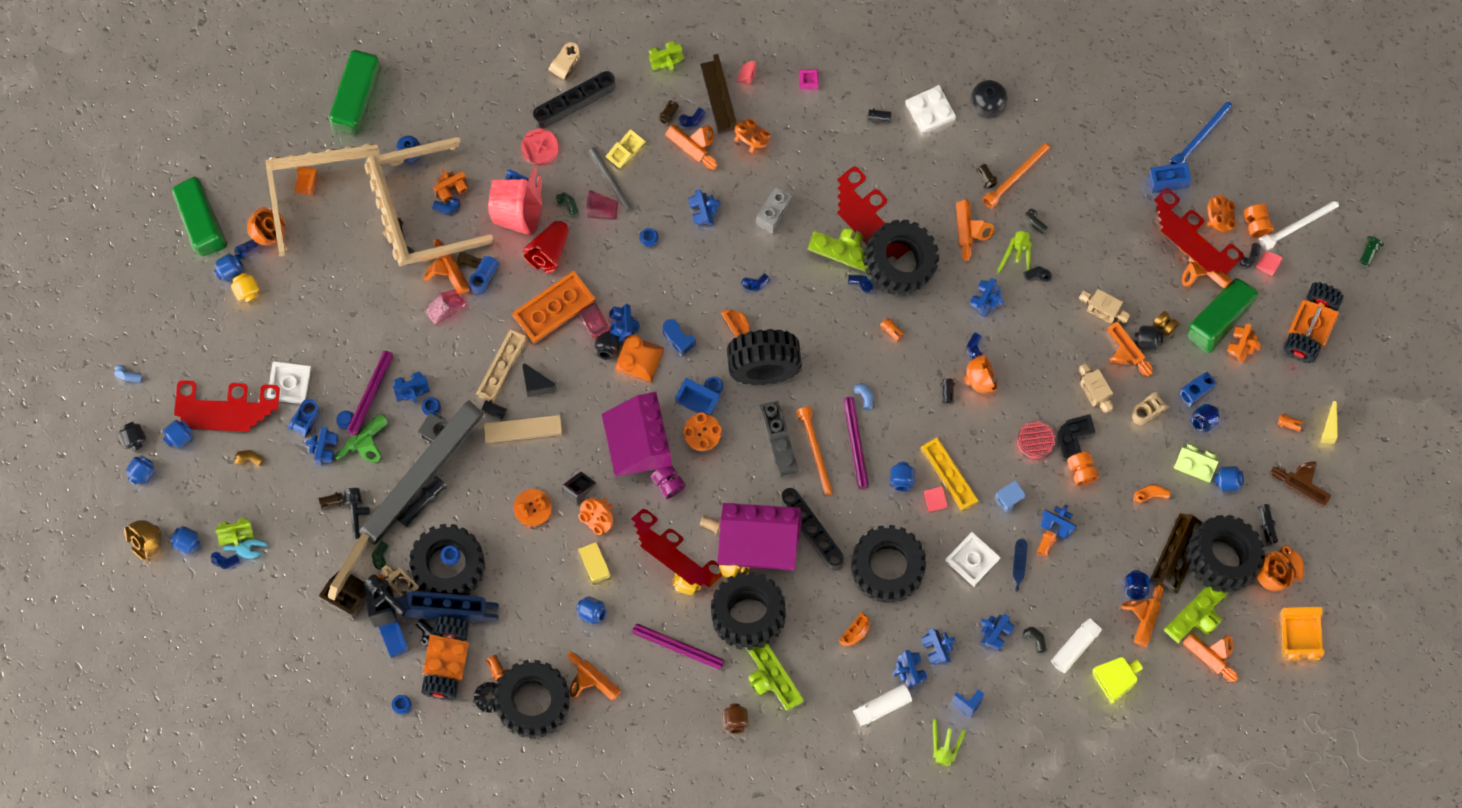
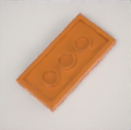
M573 270L512 312V316L531 341L536 344L596 302V299Z

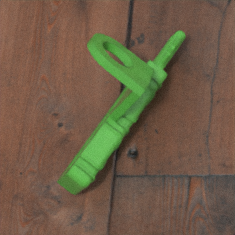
M382 414L374 417L373 420L359 430L356 436H351L345 442L346 446L337 451L334 457L339 459L347 454L349 450L353 452L358 450L366 461L378 462L381 458V453L376 447L372 436L389 423L387 418ZM366 452H374L377 457L371 458Z

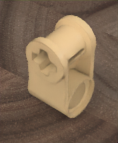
M573 42L565 44L558 56L552 61L549 71L566 80L580 59L578 45Z
M1156 391L1135 407L1132 420L1137 425H1145L1153 418L1164 413L1169 408V405L1163 402L1159 397V392ZM1137 412H1144L1146 417H1140Z

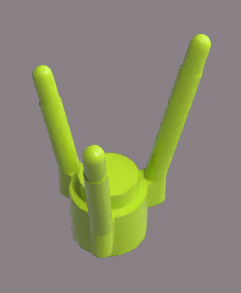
M1018 231L1015 234V238H1011L1010 245L997 270L998 273L1001 272L1014 246L1018 250L1016 262H1019L1021 252L1026 250L1027 270L1030 269L1032 242H1030L1029 233Z
M933 719V758H936L935 763L951 766V762L955 761V756L966 730H962L951 753L952 749H949L952 728H948L945 746L940 747V750H938L937 720Z

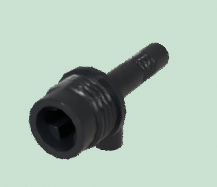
M360 488L344 489V505L350 506L353 539H359L358 515H369L370 508L357 507V505L363 504Z
M376 574L371 575L365 581V586L372 593V596L376 598L372 602L375 608H378L387 601L401 616L406 614L407 610L386 590L388 587L387 582H384Z

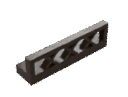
M715 54L713 55V61L701 63L700 68L719 134L734 130L736 118L719 55Z
M1179 514L1149 580L1153 585L1160 584L1174 594L1178 593L1191 564L1187 562L1186 544L1194 534L1193 528L1195 524L1200 527L1203 523L1194 515ZM1182 558L1183 565L1179 569L1178 562L1179 559ZM1174 575L1175 583L1172 586L1171 584H1169V582L1171 580V577Z

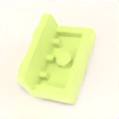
M1191 443L1183 444L1174 469L1210 483L1219 461L1217 454L1206 450V452L1199 450L1198 446Z

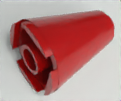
M554 221L523 249V252H525L523 257L529 265L537 270L539 268L544 269V273H553L556 270L569 234L567 224L563 221Z

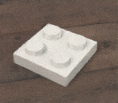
M939 85L907 99L905 102L922 134L956 119Z
M273 361L269 385L279 386L280 402L301 404L306 400L311 366ZM268 388L266 398L267 400H272L275 398L276 392L274 389Z
M971 532L945 561L974 587L995 566L1000 557Z

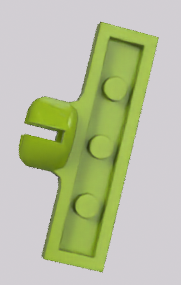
M850 228L843 229L839 239L817 231L813 232L807 250L866 272L865 270L868 268L863 263V259L866 256L861 248L863 235L859 231H856L852 239L853 229Z
M1206 587L1165 627L1164 631L1177 643L1193 628H1199L1204 634L1209 635L1212 633V630L1218 627L1222 620L1214 611V607L1228 593H1223L1222 590L1219 592L1213 591L1212 587Z
M767 642L763 648L759 649L756 646L753 647V650H747L758 666L757 671L749 675L750 685L755 687L754 691L758 695H762L767 691H773L786 711L804 702Z

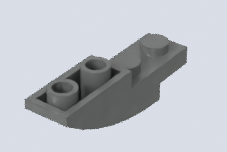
M778 400L761 404L760 410L780 477L799 472Z

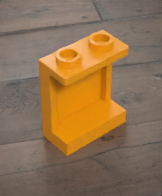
M1322 607L1282 608L1280 618L1283 658L1296 661L1300 660V658L1319 660L1320 657H1323L1325 650L1322 645Z

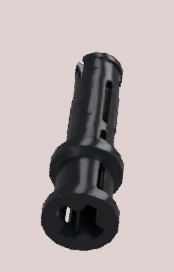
M435 475L432 483L427 488L424 487L422 489L420 497L398 518V521L407 528L431 501L437 500L436 497L444 489H447L448 486Z

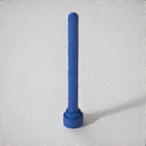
M1226 102L1181 154L1178 153L1169 160L1171 165L1186 163V158L1232 107L1231 102Z

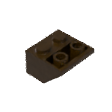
M337 572L328 580L319 595V599L325 605L354 621L367 601L365 582L350 574L336 599L332 600L328 598L330 586L338 574Z

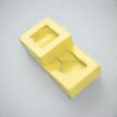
M630 129L619 143L617 142L605 157L618 168H622L645 144V141Z

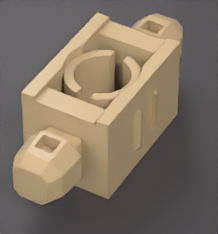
M1097 289L1094 295L1089 291L1083 290L1079 297L1085 304L1089 303L1087 312L1110 324L1114 322L1115 318L1118 319L1117 321L1127 323L1130 317L1129 312L1124 309L1120 310L1122 301Z
M1087 363L1081 365L1079 371L1082 380L1079 384L1093 408L1100 405L1104 413L1112 411L1113 404L1110 399L1113 392L1100 370L1092 372V368Z
M386 564L381 569L393 592L399 598L402 595H407L408 592L406 589L401 590L398 588V581L400 583H407L409 591L421 592L420 587L400 567L395 571L392 566Z

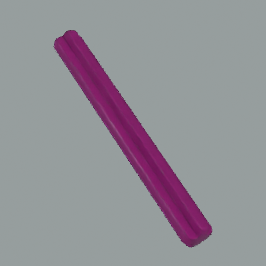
M387 350L383 351L347 429L348 433L353 436L358 434L393 358V353Z
M846 397L844 398V407L858 488L865 489L868 488L869 484L854 398Z
M638 623L634 625L632 633L718 670L723 666L724 660Z

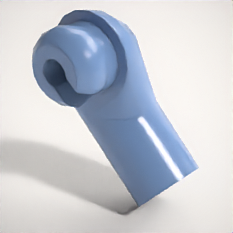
M117 365L115 367L116 371H114V374L117 378L140 383L141 373L125 371L126 367L124 365Z
M860 382L856 384L854 392L864 397L863 409H873V392L865 383Z

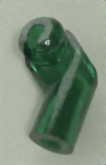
M566 192L556 195L558 204L565 203L567 205L570 216L579 213L572 196Z
M383 541L378 544L371 554L374 567L380 570L386 565L383 554L389 547Z

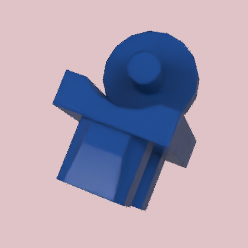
M701 189L696 190V195L688 198L692 209L700 208V212L692 216L696 225H715L712 214L718 213L716 208L721 206L720 200H714L713 195L707 197V194L702 193Z
M991 278L990 281L981 280L978 290L983 295L981 297L974 295L970 301L971 306L978 310L981 316L986 317L990 308L995 309L996 305L1002 306L1004 300L1001 298V288L996 284V279Z
M625 304L622 308L614 306L609 311V318L616 320L610 326V333L617 335L619 342L623 343L626 336L633 335L634 331L640 328L639 322L631 316V305Z
M419 371L411 375L412 380L407 382L402 377L394 379L393 390L397 402L404 399L405 401L413 399L414 404L418 403L416 397L430 392L426 376H423Z
M321 427L318 442V436L312 435L311 440L305 441V446L309 447V454H314L316 449L314 460L316 465L322 466L323 462L333 463L334 451L326 450V445L336 446L338 434L328 431L327 427Z
M1066 504L1063 509L1055 506L1053 511L1059 513V516L1048 510H1044L1042 514L1044 517L1041 527L1050 531L1054 522L1060 524L1057 535L1064 539L1069 536L1071 531L1075 530L1077 525L1063 518L1065 516L1071 519L1073 516L1072 513L1067 511L1069 506Z
M1004 614L1003 616L998 615L997 618L990 616L988 620L982 619L980 624L984 627L981 633L986 635L980 644L984 647L990 646L1000 650L1005 641L998 637L999 633L1002 631L1004 634L1009 635L1015 627L1009 621L1010 617Z
M929 629V633L923 636L921 640L925 648L935 646L936 651L928 654L931 664L950 663L951 660L948 652L954 650L951 644L956 642L955 637L949 638L947 632L940 635L938 629Z
M905 650L903 654L898 656L899 662H896L897 669L893 671V675L900 676L901 681H906L908 690L914 689L918 684L927 679L924 670H916L915 665L921 663V657L918 652L911 653L910 650Z

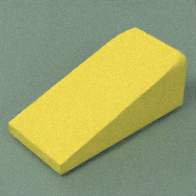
M1333 401L1330 407L1320 443H1335L1338 438L1336 401Z
M596 542L578 549L592 584L611 577Z

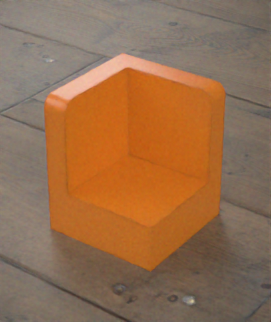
M306 166L297 167L298 179L295 192L313 196L318 179L317 169Z

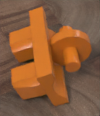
M443 169L441 170L442 177L436 179L438 184L433 186L436 197H440L444 203L451 200L453 196L450 191L455 188L459 195L468 192L466 176L463 171L455 175L454 171L447 174Z
M1246 323L1245 327H1235L1233 336L1236 339H1240L1239 344L1229 343L1227 351L1230 355L1237 357L1239 362L1244 363L1247 354L1253 355L1254 350H1261L1262 345L1258 342L1259 337L1255 336V331L1252 330L1251 324Z

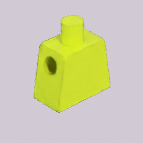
M1123 657L1095 667L1092 673L1113 704L1137 683L1138 679L1135 674L1143 668L1137 659L1128 664Z

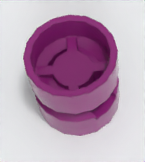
M673 465L659 468L650 476L655 485L660 486V492L665 499L676 496L686 487L682 478L676 476L677 471Z

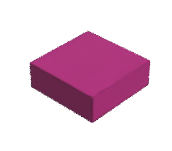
M818 69L799 70L800 89L819 88Z

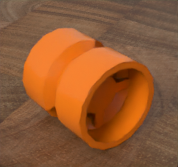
M1266 204L1253 205L1243 211L1245 221L1249 223L1247 227L1251 238H1259L1274 231L1272 221L1268 218L1270 214Z
M1081 452L1067 459L1070 470L1074 471L1072 476L1076 486L1087 485L1099 479L1097 468L1092 466L1094 460L1091 452Z

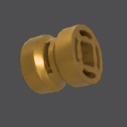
M1164 310L1152 325L1160 328L1163 334L1168 337L1177 328L1179 322L1171 319Z

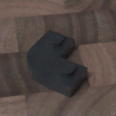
M1091 414L1069 419L1059 429L1057 441L1063 461L1082 452L1078 438L1096 433Z

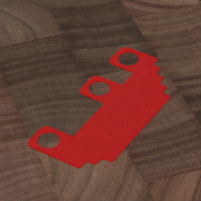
M854 166L837 179L840 183V186L837 188L840 191L838 195L840 202L837 204L840 210L837 211V214L855 233L859 231L863 235V241L867 245L868 240L885 224L876 212L887 203V198L878 189H874L862 199L854 189L866 180V176L858 167ZM851 172H858L860 174V180L857 183L849 181L848 176ZM874 194L882 198V202L878 206L870 203V197ZM891 243L886 248L887 258L894 256L896 259H899L910 249L900 243Z
M1164 189L1154 199V202L1158 204L1156 209L1160 212L1158 217L1161 219L1159 224L1163 227L1161 232L1208 273L1214 270L1216 273L1222 271L1224 274H1227L1244 257L1243 252L1235 245L1228 244L1219 252L1196 231L1204 223V219L1194 210H1189L1182 218L1175 214L1172 209L1180 202V198L1170 189ZM1164 194H1172L1175 198L1174 203H1167L1163 198ZM1189 215H1196L1199 218V223L1197 225L1191 224L1188 221ZM1228 249H1235L1238 252V258H1230L1227 254Z
M181 380L177 383L174 415L180 416V421L186 422L190 429L249 432L250 427L256 426L258 420H264V415H270L271 410L278 409L280 388L278 385H262L259 403L247 402L248 386L244 383H231L229 385L227 401L195 400L196 383L194 381ZM184 384H189L192 387V393L188 396H184L180 392V388ZM237 386L241 387L244 391L243 396L238 399L232 396V390ZM268 388H272L276 392V396L272 400L264 398V391Z
M641 509L631 518L635 522L634 527L638 529L636 534L640 536L638 540L642 542L640 547L690 585L696 583L702 586L704 584L710 588L722 576L721 572L714 574L709 570L710 565H717L719 567L716 561L710 560L703 567H700L679 551L676 547L684 541V538L673 529H667L660 536L651 530L650 527L658 519L648 510ZM641 514H649L652 517V521H643ZM674 533L678 536L679 540L672 542L667 538V534Z

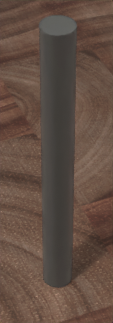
M595 147L591 148L589 153L626 212L633 209L598 151Z

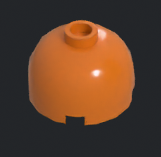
M266 207L256 210L248 219L247 224L250 238L259 245L269 246L277 242L273 210ZM279 213L280 225H281V231H282V238H283L284 235H285V232H284L285 221H284L282 215Z
M983 354L972 359L966 368L967 375H964L967 386L971 385L975 391L984 394L998 390L997 381L993 383L992 380L995 373L988 357Z
M1274 551L1262 558L1264 560L1263 567L1259 568L1260 572L1256 577L1265 589L1280 591L1293 584L1294 570L1289 568L1287 557L1278 551Z

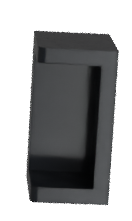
M384 580V582L388 583L386 590L394 597L393 589L388 580ZM365 586L368 617L374 628L397 622L396 610L391 609V605L387 601L378 608L372 605L376 598L372 596V593Z

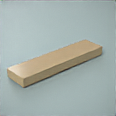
M510 328L477 390L476 396L484 400H492V403H494L528 339L526 335Z
M560 415L485 423V442L489 444L562 435Z
M363 533L333 580L328 598L335 600L367 548L368 535Z

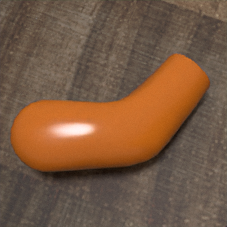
M1151 484L1137 490L1134 494V499L1138 503L1145 502L1152 497H1161L1168 500L1171 490L1157 484Z
M1282 546L1280 553L1287 557L1292 565L1294 579H1304V561L1302 557L1290 546Z

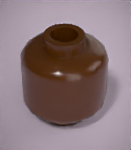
M730 704L722 712L723 726L729 733H743L749 726L747 709L740 706V704Z

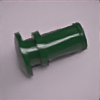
M1367 236L1366 239L1369 242L1365 244V251L1359 260L1361 264L1368 267L1371 265L1376 252H1379V246H1384L1381 240L1372 236Z

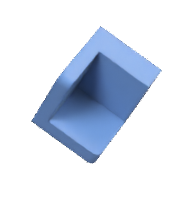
M1015 480L996 492L995 499L1005 513L1012 510L1014 504L1025 498L1026 495Z

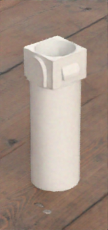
M1090 618L1086 620L1051 659L1052 664L1061 672L1066 673L1094 641V638L1098 637L1102 628Z
M902 684L863 704V706H859L853 713L859 725L862 726L912 702V698L906 686Z

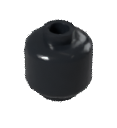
M1141 326L1139 331L1135 332L1134 341L1141 350L1156 351L1159 346L1163 345V331H1160L1157 326Z
M610 330L600 332L595 339L594 352L599 358L604 360L615 357L619 350V337L611 334Z
M133 421L120 427L118 437L124 449L131 448L132 451L143 447L142 443L146 441V436L140 424H135Z

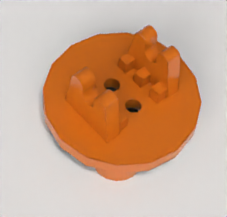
M747 118L746 121H739L735 125L734 130L737 135L735 141L742 140L750 145L749 152L753 153L758 148L767 146L771 134L769 131L756 125L757 123L753 119Z
M1223 195L1212 197L1207 205L1210 222H1207V227H1212V229H1217L1220 232H1228L1236 227L1234 213L1236 207L1232 200L1229 201Z
M700 412L687 420L684 425L683 436L689 447L697 451H707L718 444L721 439L722 429L714 417Z
M528 489L517 496L514 501L513 510L515 517L520 523L526 527H536L549 519L552 514V504L550 498L543 491Z
M588 498L580 507L579 519L586 523L597 535L606 533L613 525V517L610 512L613 504L607 505V498L602 500Z

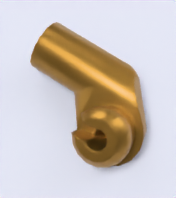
M252 450L238 451L234 458L235 463L238 465H242L245 461L250 460L260 466L264 461L262 456Z

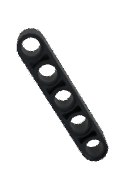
M604 71L536 107L533 111L534 124L538 128H546L610 94L615 89L614 74ZM605 80L611 81V83L608 85H605L602 82ZM588 89L595 90L593 93H587L586 91ZM574 97L579 99L577 102L570 101ZM556 106L562 107L559 111L554 110ZM539 115L546 116V118L542 120L538 119L537 117Z
M793 488L785 489L781 496L782 506L800 508L801 511L806 513V516L802 517L801 532L830 570H840L844 561V555L800 494ZM791 495L795 498V500L793 502H787L785 500V497ZM810 526H815L818 530L814 533H811L807 530V528ZM821 541H825L829 546L821 548L818 544ZM838 557L840 562L834 564L830 561V558Z

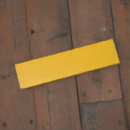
M938 437L921 446L924 455L960 510L964 511L978 502L977 497Z

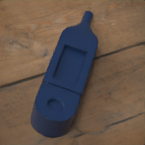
M1024 539L1017 540L1015 544L1012 577L1016 585V592L1019 591V586L1025 576L1028 545Z

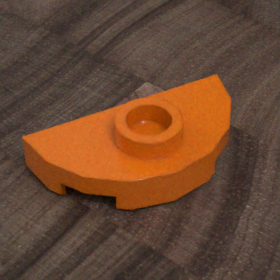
M730 309L721 311V315L736 338L738 335L749 332L748 319L742 312Z
M861 612L838 642L843 646H850L863 639L869 630V618Z

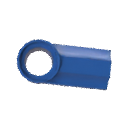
M484 256L475 273L470 276V290L474 294L480 295L486 291L487 284L499 266V262L495 258ZM476 281L482 282V284L478 286L473 283Z

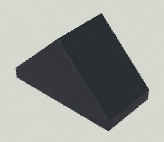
M523 364L528 397L554 393L557 390L554 382L527 364Z
M579 472L562 485V495L578 506L596 482L583 472Z

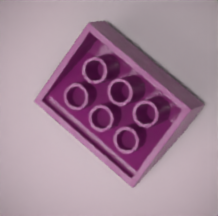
M657 392L637 395L602 414L615 477L672 466Z
M723 503L717 564L795 570L802 524L801 509L795 507Z

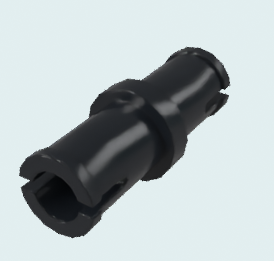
M1264 504L1266 512L1263 511L1262 505L1257 507L1261 519L1260 527L1264 531L1266 544L1272 545L1270 537H1272L1274 544L1278 542L1274 527L1276 523L1272 519L1270 505Z

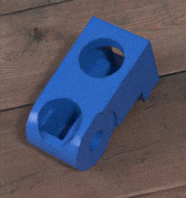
M668 319L663 323L664 337L681 356L696 346V339L691 334L687 337L679 329L677 321Z
M1205 372L1184 386L1179 396L1190 408L1201 397L1209 393L1217 385V382L1208 372Z

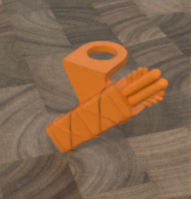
M674 124L669 127L665 133L667 138L672 140L679 148L683 149L699 163L703 161L706 168L708 167L710 170L716 169L717 163H715V159L707 156L708 151L704 149V147L712 144L714 141V132L711 126L708 125L700 128L691 137ZM707 130L710 133V139L707 138Z
M966 199L956 202L959 246L963 247L961 257L964 261L970 260L972 250L969 245L973 244V237L986 241L992 237L995 230L991 223L982 220L971 221V203ZM986 228H990L989 233L983 236V231Z
M434 239L435 248L444 246L440 239ZM452 254L438 257L425 272L424 280L426 281L434 274L448 276L458 294H466L470 290V286Z
M1191 257L1188 259L1190 264L1182 275V284L1187 287L1191 286L1198 276L1208 275L1223 288H1226L1232 281L1222 271L1216 273L1212 270L1208 273ZM1190 272L1191 276L1189 281L1187 282L1186 278L1188 273Z
M1115 322L1111 325L1108 331L1120 348L1112 358H1109V362L1129 365L1130 361H1132L1135 366H1139L1138 370L1142 375L1147 377L1150 374L1152 375L1153 366L1149 362L1144 361L1146 359L1144 354L1135 345L1131 337L1128 336L1121 324Z
M1160 584L1154 588L1153 599L1148 598V601L1130 600L1121 605L1122 609L1133 610L1141 620L1134 639V643L1140 647L1148 646L1162 604L1159 600L1163 597L1164 587Z
M1192 632L1186 637L1183 644L1211 667L1212 670L1218 674L1222 672L1223 677L1228 682L1232 681L1235 683L1238 680L1236 671L1232 670V668H1227L1228 662L1224 660L1233 651V640L1230 635L1224 636L1210 647Z
M573 652L567 654L569 660L573 664L578 665L577 671H579L571 683V697L577 698L582 689L596 686L610 700H614L621 693L619 687L613 684L587 660L583 662L581 657Z

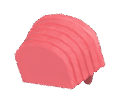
M533 168L528 181L525 179L492 180L488 209L490 218L495 225L530 236L537 231L542 209L541 175H538L537 185L535 186L537 168Z

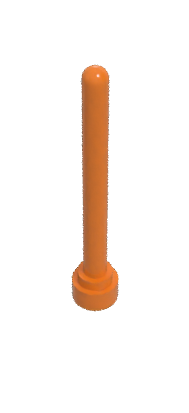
M1044 143L994 192H988L982 198L984 204L993 209L998 204L999 197L1050 149V145Z
M810 406L803 407L796 411L798 419H801V422H804L824 492L829 496L832 494V488L811 422L813 412Z

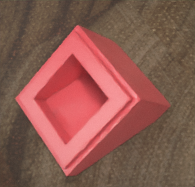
M755 61L742 65L737 78L738 82L751 84L756 71Z
M1265 251L1256 268L1273 276L1283 257Z
M942 486L924 491L923 495L928 512L947 508Z

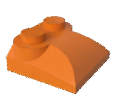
M629 335L623 344L615 371L652 383L664 348L642 340L638 335Z

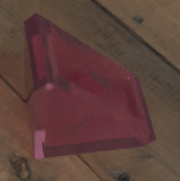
M589 190L586 207L587 218L617 219L618 201Z
M456 290L439 293L427 306L425 312L436 326L467 304Z
M597 303L579 313V319L593 339L610 330Z

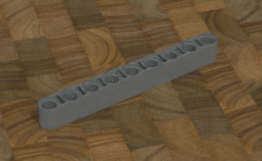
M468 400L364 523L359 533L361 535L363 533L368 535V541L373 545L377 544L477 425L484 412Z

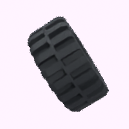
M898 219L892 220L891 223L887 222L882 225L868 240L863 253L866 256L863 259V263L865 266H868L865 271L867 275L872 276L871 281L873 284L877 282L880 285L879 289L882 291L887 289L888 293L892 295L898 292L899 296L905 295L907 292L909 294L915 293L936 272L938 268L937 263L939 262V255L936 254L939 250L938 245L933 244L935 239L932 235L929 236L926 233L928 230L925 227L922 229L918 227L919 223L913 222L910 224L909 220L903 219L901 222ZM891 243H900L907 246L915 256V270L903 272L894 268L886 255L887 246Z
M779 329L750 331L746 334L738 335L737 338H733L727 346L730 376L735 381L742 382V384H776L780 381H786L788 378H793L802 368L799 340L788 331L784 332Z
M1217 515L1215 518L1211 517L1201 524L1189 540L1190 543L1186 549L1188 553L1186 556L1187 562L1191 563L1189 569L1191 572H1195L1196 575L1194 577L1198 581L1204 582L1203 585L1207 588L1209 586L1212 587L1213 591L1219 592L1222 590L1223 593L1239 591L1242 587L1245 588L1260 572L1259 568L1263 567L1264 560L1262 558L1265 557V551L1262 550L1264 547L1263 541L1259 540V533L1252 530L1253 526L1249 523L1245 524L1243 519L1239 517L1234 519L1232 515H1227L1225 518L1224 515ZM1221 541L1232 546L1239 556L1240 565L1234 567L1221 563L1213 554L1211 543Z
M440 524L438 529H435L434 526L429 528L430 532L427 534L423 532L420 535V540L414 542V549L410 551L409 564L415 583L422 589V592L469 596L471 594L470 591L472 589L476 590L479 586L478 582L482 581L484 576L485 562L480 543L477 542L476 537L472 533H468L467 529L463 527L459 529L454 524H451L450 527H446V524ZM452 545L457 547L465 556L466 563L464 569L452 578L445 579L433 575L429 568V561L432 555L446 546Z
M884 525L878 526V529L875 531L872 528L867 532L866 536L862 535L859 543L855 545L851 564L853 579L855 583H858V588L861 592L865 591L866 596L869 598L875 597L878 602L888 600V603H894L895 599L902 601L905 599V596H911L915 589H918L921 585L926 569L925 550H922L920 540L916 541L915 535L912 532L906 533L905 528L895 529V525H889V528H884ZM881 549L899 551L907 561L905 573L896 579L880 578L872 571L870 566L873 554Z
M744 572L738 573V576L735 578L733 575L728 577V582L722 581L719 584V590H715L711 600L713 627L718 632L720 639H725L726 644L729 646L735 644L736 649L740 650L743 647H747V650H753V647L756 646L760 649L765 647L764 644L766 642L771 644L774 641V636L778 637L781 634V628H784L785 599L780 587L775 586V582L772 579L766 580V576L763 574L756 576L755 572H749V575H744ZM746 599L757 600L767 608L765 615L752 623H743L735 620L730 615V611L736 603Z
M525 660L523 664L519 665L516 663L512 665V669H507L503 673L504 676L499 678L497 688H495L496 713L503 726H507L511 733H518L520 737L530 736V739H536L535 736L541 735V738L545 737L548 732L551 731L553 733L557 730L558 725H562L569 711L570 693L567 681L561 676L557 668L553 669L552 665L547 662L545 665L541 664L540 660H535L534 663H529V660ZM527 683L543 685L548 689L551 696L548 709L536 716L522 714L514 705L516 690Z

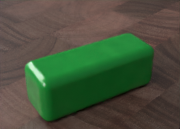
M358 50L350 52L329 114V122L332 129L356 135L359 132L380 69L379 59L376 55Z
M191 177L174 186L172 192L193 249L200 256H206L225 249L227 241L201 181L197 177Z
M1235 278L1190 323L1188 330L1189 339L1206 353L1213 352L1257 299L1258 291L1241 279Z

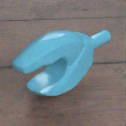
M246 539L240 541L239 546L224 545V550L237 551V555L253 559L262 554L260 552H252L251 548L254 546L267 547L268 544L258 539Z

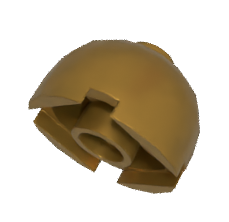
M137 520L124 528L127 543L131 541L134 546L131 550L137 557L144 560L158 551L161 544V531L157 525H153L146 520Z

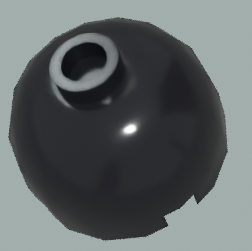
M985 80L978 83L972 90L970 98L971 108L977 115L980 114L988 119L996 118L1004 112L1008 97L1002 84L993 80Z

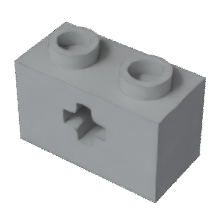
M775 187L757 215L756 225L773 234L791 205L792 195Z

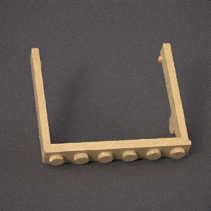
M460 137L377 156H368L365 170L367 174H370L371 189L376 192V204L378 209L381 208L383 214L381 215L382 223L384 226H387V238L389 243L393 245V257L395 261L398 260L399 266L419 261L422 263L429 262L436 257L490 245L493 241L492 234L409 254L380 165L387 163L391 167L398 166L404 162V159L447 149L454 151L461 143Z
M368 143L362 147L347 146L341 150L328 149L325 152L319 153L311 151L305 155L291 154L284 158L271 157L269 160H265L279 257L285 256L287 245H283L272 171L367 158L370 155L377 156L379 155L378 144ZM385 226L383 236L387 237L388 229L387 226Z

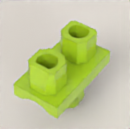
M671 41L665 45L666 49L660 51L657 47L650 49L649 59L652 70L655 71L668 67L670 71H673V65L684 60L681 45Z
M246 517L239 518L236 523L232 524L227 521L221 522L218 527H215L220 545L234 543L235 546H239V541L254 538L250 520H247Z

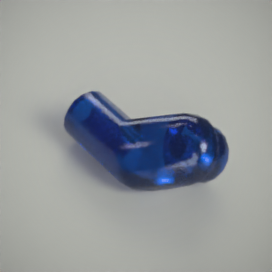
M698 107L693 116L682 114L679 117V122L683 127L697 126L706 111Z
M251 239L238 245L234 249V255H237L239 259H243L245 257L244 253H248L256 248L258 243Z
M848 275V284H858L865 293L873 290V283L866 275Z
M976 332L973 333L966 345V350L971 359L983 355L978 348V343L982 336Z
M219 552L211 554V562L214 566L221 569H228L240 563L237 554L228 558L220 555Z

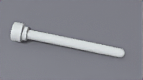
M1333 201L1273 235L1266 234L1260 237V245L1265 251L1272 249L1276 241L1336 209L1339 206V202Z

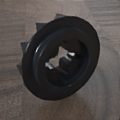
M493 681L484 682L474 692L475 705L479 710L486 713L496 712L495 698L491 699L487 705L486 697L482 696L484 694L488 695L490 689H492V696L495 697L497 684Z

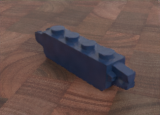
M409 591L407 595L395 598L407 610L404 617L434 620L436 617H452L461 621L480 624L482 621L494 622L499 620V615L485 613V610H498L499 604L486 602L483 597Z

